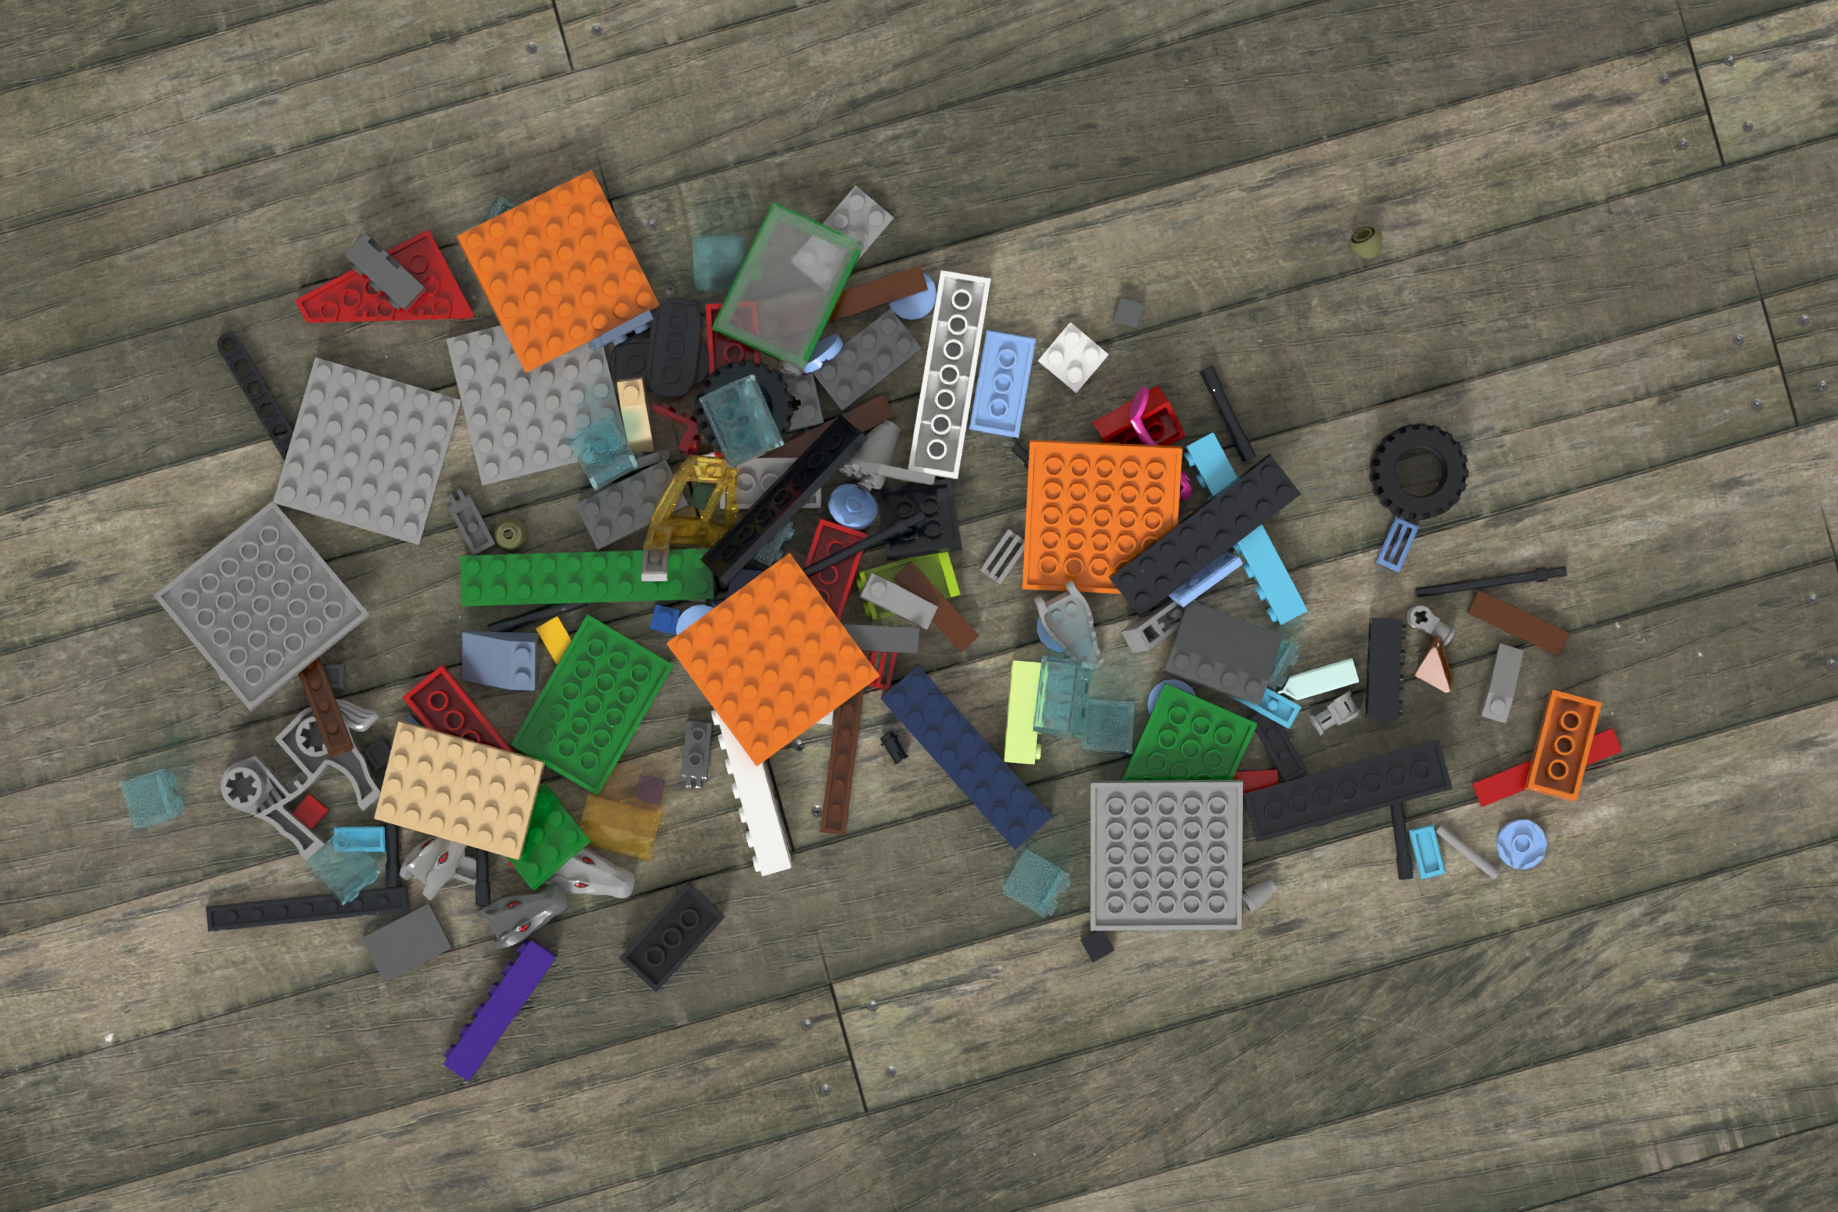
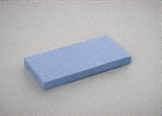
M990 330L986 331L969 426L970 430L1019 438L1036 343L1035 338Z

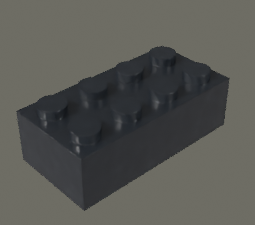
M688 882L619 959L657 992L726 915Z

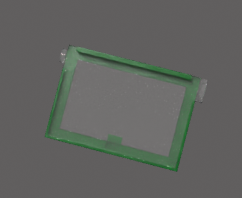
M773 202L712 326V330L780 361L778 365L780 371L791 377L801 378L865 244L860 242L862 237L852 231H848L847 235H844Z

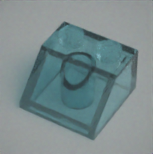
M693 237L695 291L731 289L745 260L744 237Z

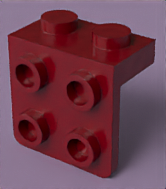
M663 402L659 406L653 404L652 410L654 413L687 427L678 446L680 452L688 456L691 455L692 451L696 453L702 441L699 436L701 432H698L696 427L697 419L685 412L680 416L676 414L675 408Z

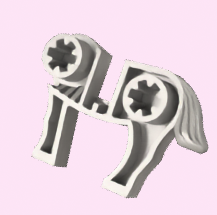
M336 699L354 749L331 758L311 706L304 709L275 738L302 771L285 784L260 755L234 763L227 768L221 779V792L225 801L235 809L252 814L254 817L272 824L281 835L287 837L296 845L301 856L306 861L310 860L328 842L292 814L293 812L287 807V804L307 791L322 776L329 765L340 770L350 780L357 796L358 806L363 811L367 810L379 799L382 788L373 776L369 761L359 747L353 730L364 732L376 723L381 717L380 712L363 708L347 700Z

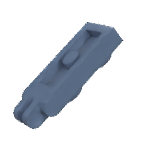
M648 310L593 339L588 347L591 351H596L611 342L616 346L627 340L626 335L632 331H635L637 335L650 328L648 323L654 318Z

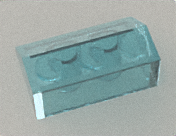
M754 374L731 382L699 398L730 469L785 445Z
M1042 655L1033 725L1034 732L1053 737L1082 740L1086 729L1085 712L1089 705L1088 688L1092 680L1091 664Z

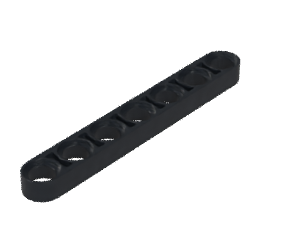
M231 333L223 334L217 341L218 350L285 461L286 451L289 448L294 430L240 339ZM227 338H233L236 341V348L231 352L224 351L222 347L223 341ZM241 359L246 360L249 364L248 371L243 374L238 373L235 369L236 362ZM253 381H258L262 386V390L258 395H251L248 391V386ZM265 403L274 405L275 411L270 417H265L261 414V407ZM279 424L287 427V435L281 439L276 438L273 433L274 428Z

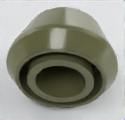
M1373 226L1358 229L1350 238V249L1362 258L1371 259L1376 257L1382 248L1381 231Z
M505 518L498 522L494 528L493 539L496 545L503 551H518L527 541V529L518 519Z

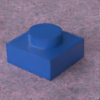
M656 604L650 629L675 635L681 610Z

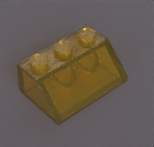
M590 793L587 797L580 827L591 839V842L588 844L589 846L651 861L663 812Z

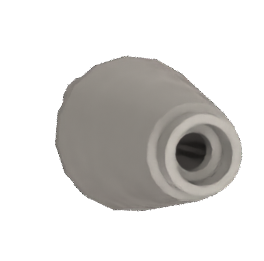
M888 420L876 426L866 435L868 439L863 443L862 447L849 457L839 471L847 477L852 476L858 480V485L868 492L872 488L881 489L886 477L864 473L861 471L863 462L890 466L900 440L901 429Z

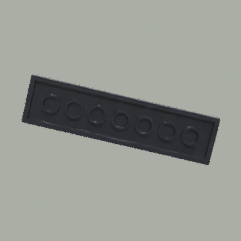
M840 415L700 560L726 585L737 576L738 572L756 556V553L766 543L773 539L782 526L787 524L792 516L808 503L816 491L822 488L827 483V480L843 467L849 457L858 451L868 438Z
M1269 453L1112 573L1109 579L1141 617L1300 496L1301 493Z
M1434 740L1246 792L1243 795L1256 842H1261L1453 788L1439 740Z

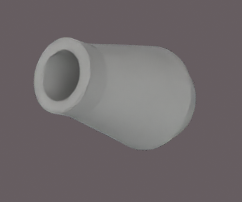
M1269 878L1262 883L1243 890L1242 904L1250 913L1254 910L1258 911L1278 891V888Z

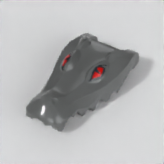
M556 883L540 890L514 892L492 901L490 906H485L479 910L477 914L480 919L487 917L497 938L492 943L494 950L516 945L530 938L539 928L548 923L552 917L569 908L568 898L564 893V889Z

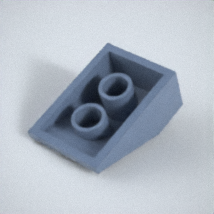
M462 631V680L509 690L535 691L538 683V633Z

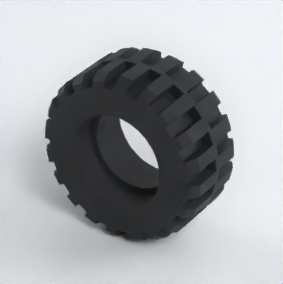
M736 360L720 366L706 378L695 397L694 418L697 419L696 427L698 432L703 434V440L707 445L711 444L714 447V451L719 454L724 453L729 458L750 459L751 457L765 454L783 440L784 435L789 431L792 424L790 421L794 414V408L791 406V402H793L792 394H789L787 390L789 386L785 380L782 381L778 377L779 373L774 369L771 371L767 368L766 364L761 362L757 364L753 360ZM734 387H751L758 391L766 402V419L763 425L754 432H735L724 423L721 417L720 404L726 392Z
M1426 423L1409 424L1385 436L1382 442L1375 448L1374 456L1370 460L1369 465L1371 467L1369 480L1372 482L1374 495L1380 500L1379 503L1384 508H1388L1391 511L1390 513L1408 520H1425L1447 512L1460 500V495L1467 486L1465 483L1466 477H1469V469L1466 468L1468 460L1466 455L1462 453L1461 448L1463 447L1459 441L1456 442L1452 438L1453 435L1448 431L1445 432L1440 429L1441 427L1426 425ZM1414 448H1422L1432 452L1438 458L1442 467V477L1439 485L1431 493L1422 496L1412 495L1404 491L1398 484L1395 476L1398 459L1403 453Z

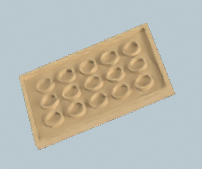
M399 721L374 819L519 860L522 855L545 761Z

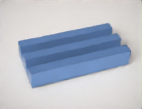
M1395 516L1375 563L1400 572L1419 526ZM1400 523L1402 527L1387 561H1385L1383 558ZM1409 527L1411 528L1410 534L1397 564L1394 565L1392 564L1406 529Z

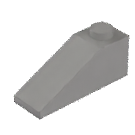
M873 573L869 574L859 595L860 598L926 630L938 608L934 604Z
M1170 600L1122 630L1121 633L1133 653L1149 651L1175 632L1185 606L1182 607L1173 600Z
M1499 643L1478 716L1506 723L1515 693L1524 650Z

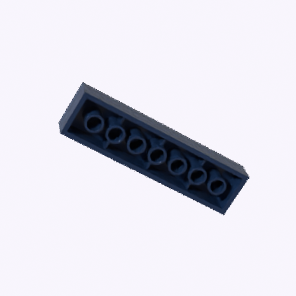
M919 665L881 698L885 705L1014 850L1053 817Z

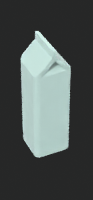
M1349 658L1288 676L1281 691L1276 693H1282L1293 700H1300L1358 683L1359 679L1353 659Z

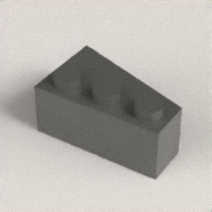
M366 233L345 254L352 262L350 267L360 276L363 274L367 275L371 279L369 284L378 293L383 290L390 296L387 301L397 310L402 307L405 311H408L427 290Z

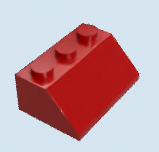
M1157 385L1150 389L1141 419L1146 431L1156 445L1169 446L1186 435L1168 399ZM1133 400L1092 422L1102 443L1144 445L1129 418Z

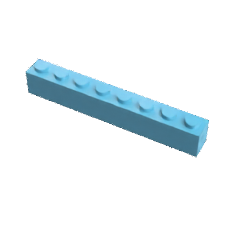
M1214 433L1185 447L1187 451L1184 453L1186 461L1190 467L1195 466L1199 473L1195 477L1202 489L1207 488L1210 494L1207 500L1237 479ZM1260 525L1233 546L1236 555H1242L1246 562L1243 568L1249 578L1254 577L1258 585L1254 588L1260 600L1265 599L1270 607L1266 611L1273 623L1277 621L1279 625H1282L1308 611L1263 525Z

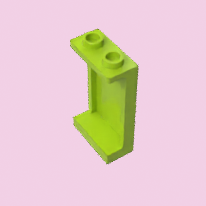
M948 552L902 559L859 572L860 577L856 578L860 593L871 573L898 585L893 577L912 561L946 599L961 595ZM868 601L863 602L867 617L872 616L873 621L894 615Z

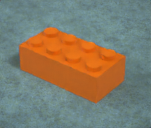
M1556 690L1549 691L1524 789L1571 802L1577 801L1602 705L1601 702Z

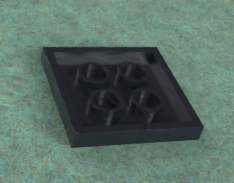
M951 478L934 481L932 485L917 483L876 489L882 530L893 525V521L902 517L905 519L920 511L923 512L926 520L908 528V532L902 535L898 533L884 540L887 561L962 550Z

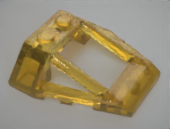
M689 455L681 464L654 510L643 548L667 551L669 543L703 545L710 550L737 522L738 502L736 501L735 488H738L737 461L734 458ZM688 481L717 483L700 517L670 516ZM726 488L723 525L710 520Z

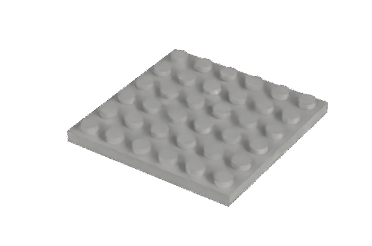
M501 325L446 339L482 486L629 450L604 347L591 351L588 347L591 342L589 341L525 373Z
M315 357L273 503L420 545L461 400Z
M273 501L154 595L156 600L250 712L370 616Z
M1090 781V931L1242 930L1243 781Z

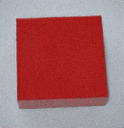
M308 794L292 814L310 829H313L329 809L311 794Z

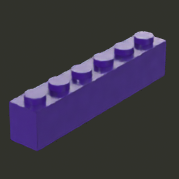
M534 938L529 943L527 941L522 943L516 952L520 955L515 963L511 961L502 972L505 975L500 984L495 982L487 993L491 996L486 1004L480 1003L473 1013L476 1019L471 1025L466 1023L458 1034L461 1040L457 1046L451 1044L444 1054V1057L447 1058L444 1065L466 1081H469L476 1073L558 956Z

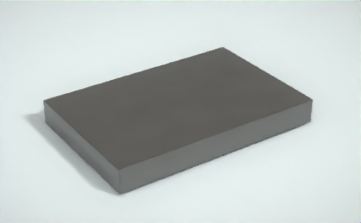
M430 903L362 938L384 983L453 948Z

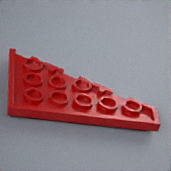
M429 229L387 251L427 289L408 311H405L402 307L399 310L395 309L387 301L390 296L383 290L378 293L369 284L371 279L367 275L363 274L360 276L353 269L295 300L307 323L472 319L475 317Z

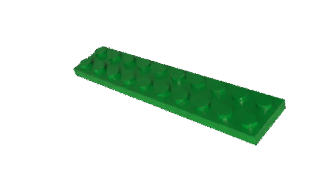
M711 548L671 549L667 581H642L643 550L460 556L461 606L714 599V573L700 560Z

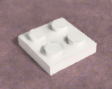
M1070 322L1040 357L1038 362L1073 392L1077 393L1109 354Z

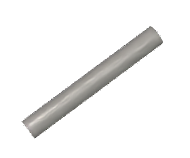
M1442 824L1435 830L1439 836L1492 879L1498 876L1499 870Z

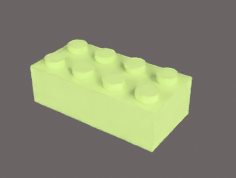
M1012 660L1004 762L1035 764V759H1040L1041 744L1037 743V734H1042L1043 719L1039 718V710L1045 708L1046 694L1041 693L1042 683L1047 684L1048 668H1043L1044 663Z

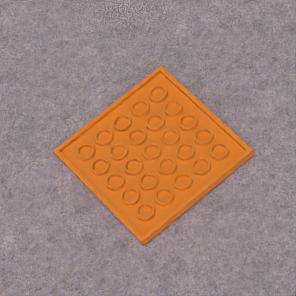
M592 170L456 236L525 373L601 336L648 310L651 311L660 306Z
M1030 440L1022 589L1068 591L1065 583L1072 580L1080 592L1121 594L1109 579V576L1178 524L1182 446Z
M790 553L666 643L756 766L760 765L880 676Z

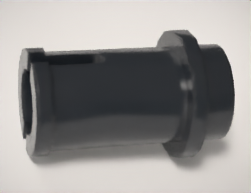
M891 731L880 738L882 742L880 745L886 748L896 765L902 762V759L905 760L909 756L899 743L898 735Z

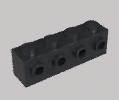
M1369 618L1365 719L1398 720V715L1403 713V700H1399V690L1404 688V675H1400V665L1405 663V650H1401V639L1405 640L1406 624H1402V619Z

